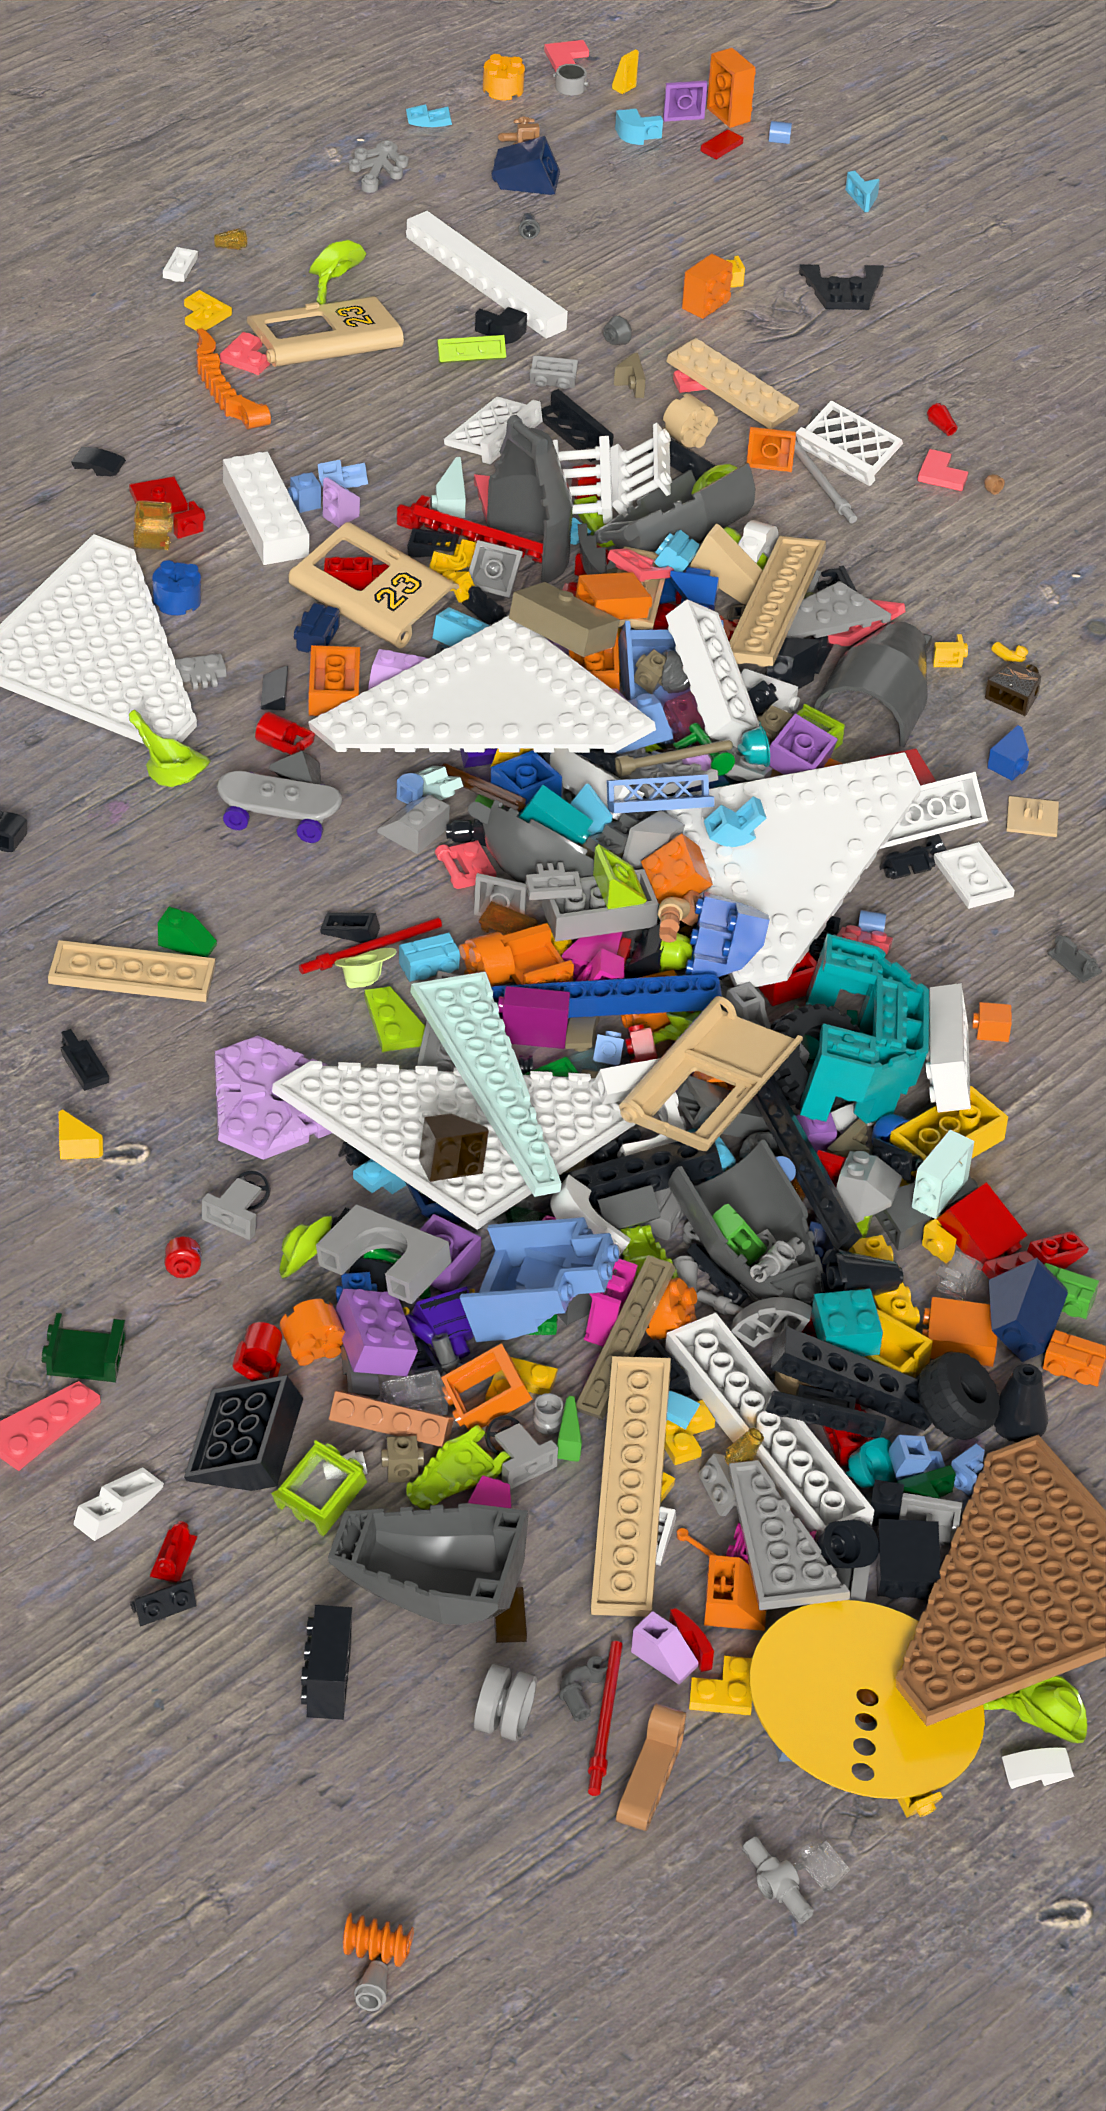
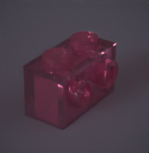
M691 691L665 702L663 707L668 724L674 733L673 739L675 743L691 734L689 727L693 723H698L705 732L703 718L697 710L698 704ZM697 741L687 748L700 746V743Z

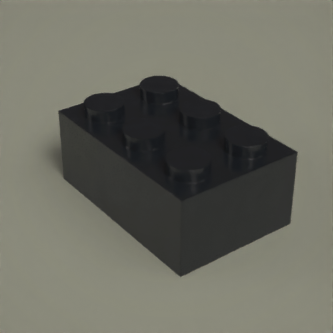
M315 1605L314 1617H308L307 1621L308 1638L307 1642L305 1641L304 1660L307 1661H305V1665L302 1667L301 1704L307 1705L308 1718L344 1720L351 1654L352 1607Z

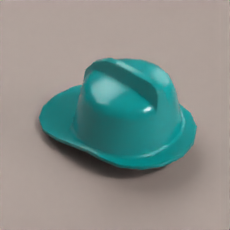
M759 721V727L743 733L741 743L737 748L743 754L747 763L768 767L770 765L769 742L766 732Z
M876 1438L864 1443L849 1456V1471L845 1474L848 1477H852L855 1483L862 1488L874 1487L875 1479L895 1482L896 1477L889 1457V1448L892 1443L885 1438Z

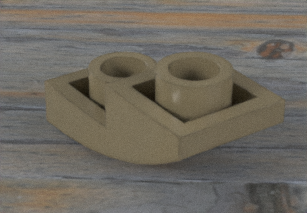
M600 1016L570 1018L566 1034V1049H574V1051L581 1052L592 1048L597 1039L596 1027L600 1021Z

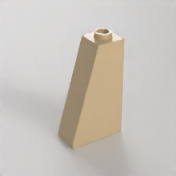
M717 523L707 534L689 566L691 568L711 570L710 576L719 577V589L744 605L748 603L763 572Z

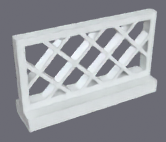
M496 397L444 438V444L482 455V462L491 464L501 456L499 451L506 435L507 421L510 416L517 415L528 428H535L543 422L541 402L532 400L526 405Z
M830 401L806 428L801 427L796 432L798 443L804 450L868 486L872 485L875 481L874 475L903 444L902 439L833 401ZM832 410L840 413L839 418L827 420V415ZM854 421L858 424V427L845 429L844 427L846 422ZM841 424L842 430L829 432L828 426ZM825 426L826 433L817 435L813 433L816 428ZM872 431L876 437L862 439V433ZM859 433L860 440L846 442V435ZM843 436L844 443L832 444L830 442V438ZM890 441L893 443L889 448L880 449V442ZM877 443V450L864 452L863 445ZM861 446V453L850 454L847 448ZM879 457V460L873 466L865 462V458Z

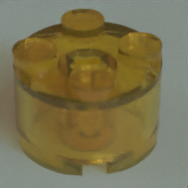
M156 501L136 502L134 514L135 530H133L134 547L169 550L170 539L167 534L172 531V518H168L171 515V503Z

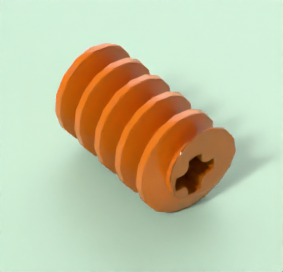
M350 1912L343 1932L344 1954L351 1955L356 1947L358 1958H363L368 1951L371 1961H376L381 1954L382 1962L388 1964L394 1956L395 1966L401 1967L411 1949L414 1927L410 1929L407 1935L403 1934L402 1924L398 1925L395 1932H391L390 1921H386L383 1928L378 1929L377 1918H374L371 1924L366 1926L364 1915L360 1916L357 1923H353L352 1913Z

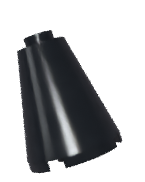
M829 1249L822 1260V1264H827L826 1273H821L823 1293L871 1289L872 1295L877 1296L897 1290L903 1282V1270L894 1261L838 1249Z
M1021 1364L1014 1369L999 1395L1000 1410L994 1424L996 1432L1001 1437L1013 1442H1020L1036 1435L1041 1437L1048 1425L1042 1373L1034 1365Z

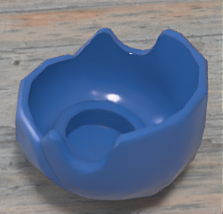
M887 1114L880 1117L872 1131V1144L875 1137L885 1142H890L891 1131L910 1120L896 1114Z

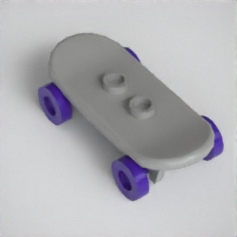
M228 772L221 776L217 785L219 796L229 804L223 816V821L229 828L233 830L245 829L250 819L249 811L290 819H302L297 827V835L301 840L308 843H315L321 839L323 820L333 815L342 805L341 793L334 787L255 774L253 772Z

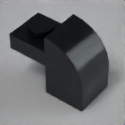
M507 307L500 315L480 308L475 313V331L487 336L504 335L505 344L516 342L526 333L527 313Z

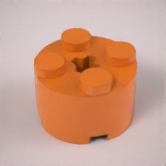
M496 931L466 940L464 944L459 946L460 955L465 961L467 969L464 971V975L486 972L491 987L513 981L510 978V975L515 974L513 955L509 945L504 947L501 940L505 939V937L500 932Z
M671 1278L649 1323V1328L646 1329L647 1334L653 1340L665 1339L667 1332L697 1320L694 1304L697 1303L695 1289L693 1287L688 1288L681 1278Z
M323 1299L307 1300L294 1306V1312L289 1317L286 1314L282 1317L280 1321L281 1332L292 1357L297 1360L300 1366L309 1365L314 1359L321 1357L332 1359L341 1353L342 1337L345 1331L331 1302L326 1304Z

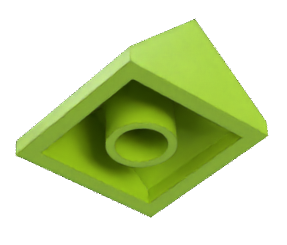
M598 844L595 847L593 876L607 909L644 904L647 899L633 866Z

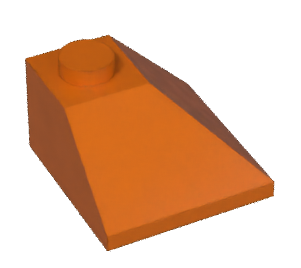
M750 427L747 463H749L751 468L792 472L796 432Z

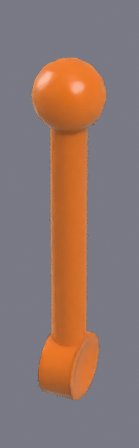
M680 1528L677 1530L676 1537L678 1540H686L708 1556L716 1555L689 1536L687 1529Z

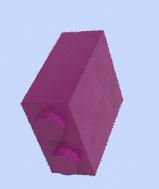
M506 986L505 996H499L498 1013H503L500 1019L504 1021V1030L506 1035L509 1036L511 1044L565 1049L570 992Z

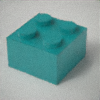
M871 1289L814 1294L811 1318L817 1339L859 1356L880 1355L883 1330Z

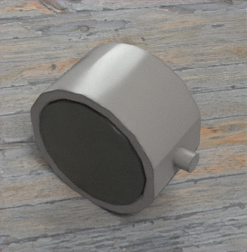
M576 64L561 65L553 75L556 78V90L564 95L582 94L586 90V86H589V82H586V69Z

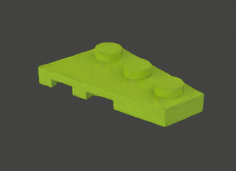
M390 986L364 990V999L381 1051L387 1052L421 1047L425 1026Z

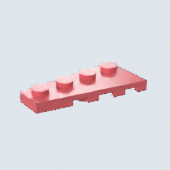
M78 1381L1 1420L0 1458L20 1471L101 1403L100 1395Z

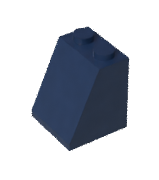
M542 136L499 148L494 159V167L491 174L494 182L498 183L501 190L553 195L556 193L560 169L546 137Z
M1036 1258L989 1279L992 1332L1022 1362L1046 1352L1068 1295V1289Z

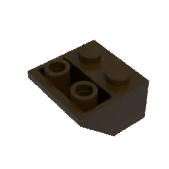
M451 1113L424 1117L419 1162L429 1181L483 1174L489 1134L488 1128Z

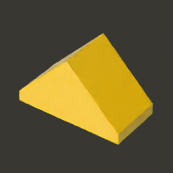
M63 1109L58 1112L60 1159L100 1158L103 1155V1135Z

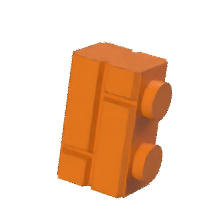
M1055 1330L1046 1350L1043 1370L1049 1371L1055 1376L1062 1375L1075 1379L1084 1385L1090 1384L1098 1387L1106 1368V1346Z

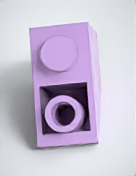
M327 477L324 478L323 517L338 528L346 522L359 517L360 497Z
M652 1611L633 1629L631 1652L680 1685L698 1667L699 1662L677 1627Z

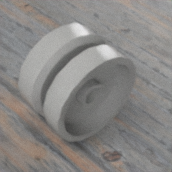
M495 1663L492 1664L480 1692L474 1719L475 1730L492 1734L500 1724L499 1730L502 1738L518 1742L524 1733L532 1710L537 1687L536 1675L520 1671L512 1680L509 1667Z

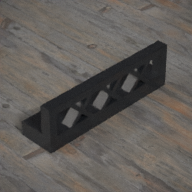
M559 389L551 392L550 405L541 408L542 421L575 450L595 449V446H600L599 437L609 436L610 447L613 446L614 434ZM554 413L557 417H549L547 415ZM559 425L570 426L571 429L562 428ZM573 436L583 437L585 440H578ZM592 458V459H588V460H589L590 462H592V461L596 460V458Z
M671 438L669 442L671 467L681 473L691 470L694 479L697 481L704 472L717 466ZM653 448L650 449V450H648L647 452H648V453L653 452Z

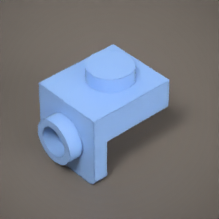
M606 1031L605 1036L598 1034L593 1060L619 1065L622 1050H626L625 1039H621L622 1033Z

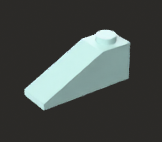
M456 457L437 483L436 495H431V507L438 512L458 518H465L466 498L461 457Z

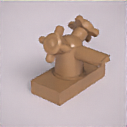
M523 116L519 119H514V123H520L517 124L516 133H499L498 139L502 142L517 141L513 144L538 138L540 127L538 123L528 124L534 123L535 120Z

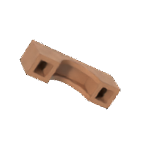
M335 1391L329 1420L394 1436H417V1441L443 1447L450 1439L454 1417L390 1404L346 1391Z

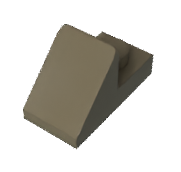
M633 353L615 367L614 385H629V389H633L635 398H644L646 379L638 353Z
M858 1119L827 1148V1152L845 1158L848 1157L850 1151L870 1153V1149L865 1146L868 1140V1136H866L868 1124Z

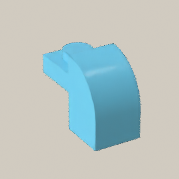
M637 109L616 110L615 130L623 141L635 145H644V140L662 138L663 119L661 116L640 117Z
M753 796L736 812L720 805L704 820V824L710 840L726 847H738L753 841L756 838L754 829L767 818L761 800Z
M372 1159L353 1171V1179L371 1193L384 1187L391 1194H394L406 1186L404 1180Z

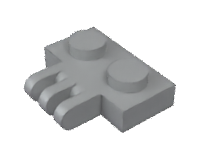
M222 654L175 659V665L179 670L182 681H190L193 690L198 689V683H201L202 689L208 688L209 681L212 688L217 687V678L226 677V667Z
M557 862V870H554L553 863H547V870H543L542 863L536 864L537 874L526 875L529 900L582 897V886L578 871L565 872L563 862Z

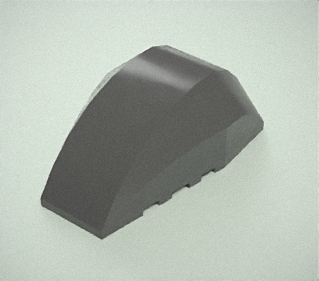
M471 1503L458 1504V1508L444 1509L443 1505L430 1506V1510L413 1511L412 1507H401L400 1512L386 1513L384 1509L344 1511L328 1555V1560L332 1566L349 1580L388 1602L441 1624L467 1625L496 1617L510 1608L525 1560L528 1511Z

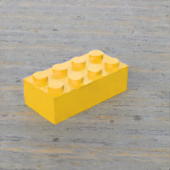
M970 1086L971 1109L938 1112L936 1105L891 1131L890 1143L912 1153V1155L917 1154L921 1156L924 1161L948 1131L952 1130L974 1141L972 1158L1005 1139L1008 1116L975 1088ZM917 1170L911 1172V1175L915 1179L917 1175Z

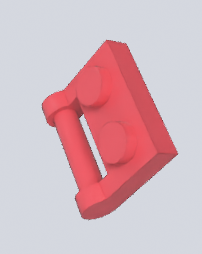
M478 840L451 847L440 845L435 850V855L445 865L451 876V883L456 889L474 886L477 873L496 877V871ZM457 858L465 875L459 871L453 859Z

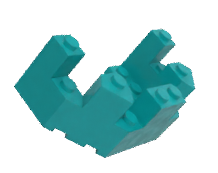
M831 934L826 936L806 993V1005L811 1004L813 1006L818 1003L825 1004L827 1008L830 1006L834 1007L840 989L852 994L858 993L866 996L857 1018V1026L861 1030L860 1032L827 1024L822 1025L819 1050L801 1097V1116L811 1120L817 1119L827 1122L833 1102L837 1096L847 1101H854L853 1113L865 1124L877 1121L880 1117L887 1114H893L900 1095H906L909 1087L917 1083L929 1051V989L922 983L915 984L910 979L911 974L897 962L890 963L885 958L886 953L877 946Z

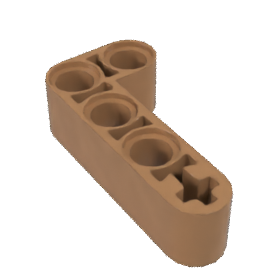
M657 1703L654 1705L648 1722L647 1738L620 1801L616 1822L644 1831L648 1830L682 1745L686 1712Z

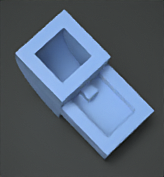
M341 460L318 464L319 480L322 487L323 479L326 477L345 488L368 484L365 463L342 467Z

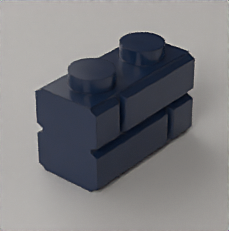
M314 603L309 612L305 611L303 613L301 626H296L293 636L294 640H296L298 651L309 653V651L311 652V645H330L340 626V611L338 608L330 606L326 608L325 605Z

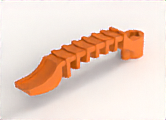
M197 329L199 335L198 349H196L197 373L201 375V381L205 382V388L209 389L210 396H214L215 403H219L220 410H224L226 417L230 416L242 420L246 429L270 425L271 416L267 405L252 402L242 397V395H237L234 388L231 389L230 383L226 382L224 375L221 374L218 353H213L216 349V342L204 329Z

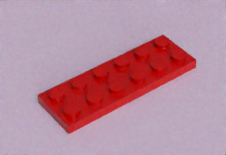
M415 505L413 514L419 518L418 522L424 524V527L438 532L440 528L446 531V533L459 534V537L462 535L468 538V541L477 543V540L522 551V558L527 555L532 558V561L542 564V543Z

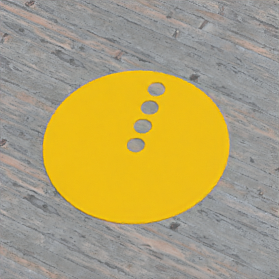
M843 1600L809 1604L791 1611L776 1621L766 1631L758 1643L751 1661L750 1691L754 1708L762 1726L777 1747L790 1760L815 1778L841 1790L862 1796L887 1799L915 1797L936 1791L958 1778L973 1761L980 1747L985 1725L984 1706H977L926 1726L896 1688L897 1674L902 1669L905 1654L911 1640L916 1635L919 1621L904 1613L874 1603ZM860 1689L872 1690L878 1696V1703L874 1706L863 1705L857 1699L856 1694ZM860 1713L871 1715L876 1720L877 1727L872 1731H865L859 1728L855 1723L856 1715ZM858 1738H866L874 1744L875 1753L870 1756L861 1755L854 1749L853 1742ZM856 1763L867 1764L872 1768L874 1777L869 1781L859 1780L853 1775L852 1766Z

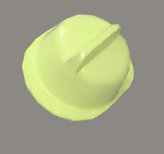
M394 948L376 949L355 957L336 960L335 965L342 967L346 985L349 988L366 987L378 980L381 975L382 962L393 957L397 951Z

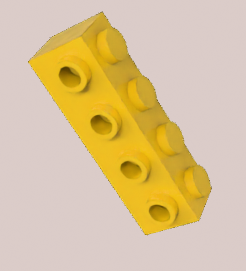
M883 1235L861 1238L849 1249V1252L894 1261L893 1250L890 1245L887 1246ZM902 1282L895 1291L873 1296L877 1309L916 1331V1324L920 1322V1314L918 1308L912 1305L908 1286H904Z

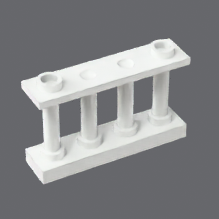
M658 423L653 424V438L631 450H623L619 444L610 447L612 506L623 516L627 514L626 509L633 504L634 500L659 487L666 496L671 494L670 484L672 479L670 477L669 443L671 438L667 430H662ZM653 448V452H651V453L645 455L644 457H642V458H640V459H638V460L632 462V459H633V458H635V457H637V456H639V455H641V454H643V453H645V452H647L648 450H650V449ZM654 462L653 466L631 477L635 471ZM654 476V480L631 491L632 487Z
M609 436L599 437L600 446H595V449L560 452L558 440H553L559 461L596 458V461L600 460V464H596V467L563 469L565 478L592 476L601 478V482H597V485L569 487L572 496L597 494L598 497L601 496V500L597 501V503L573 505L572 514L598 512V515H603V523H609L613 520Z

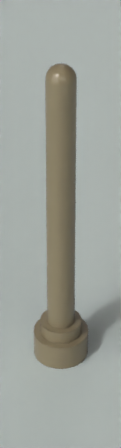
M730 740L635 759L627 755L618 756L615 758V768L619 777L628 776L635 772L637 768L732 749L733 743Z

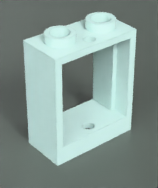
M952 1130L948 1131L917 1169L912 1208L934 1219L940 1215L968 1180L974 1147L973 1140Z

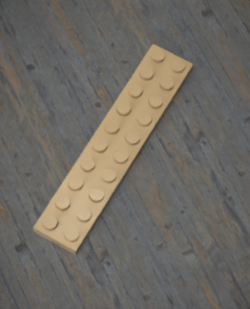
M779 536L729 642L737 664L750 663L762 667L774 665L826 550V541Z
M612 1356L591 1615L647 1617L653 1611L671 1358Z

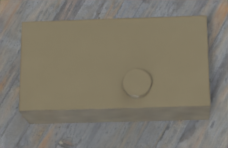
M546 582L514 591L509 619L583 657L614 647L620 619L574 597L571 592L562 591Z

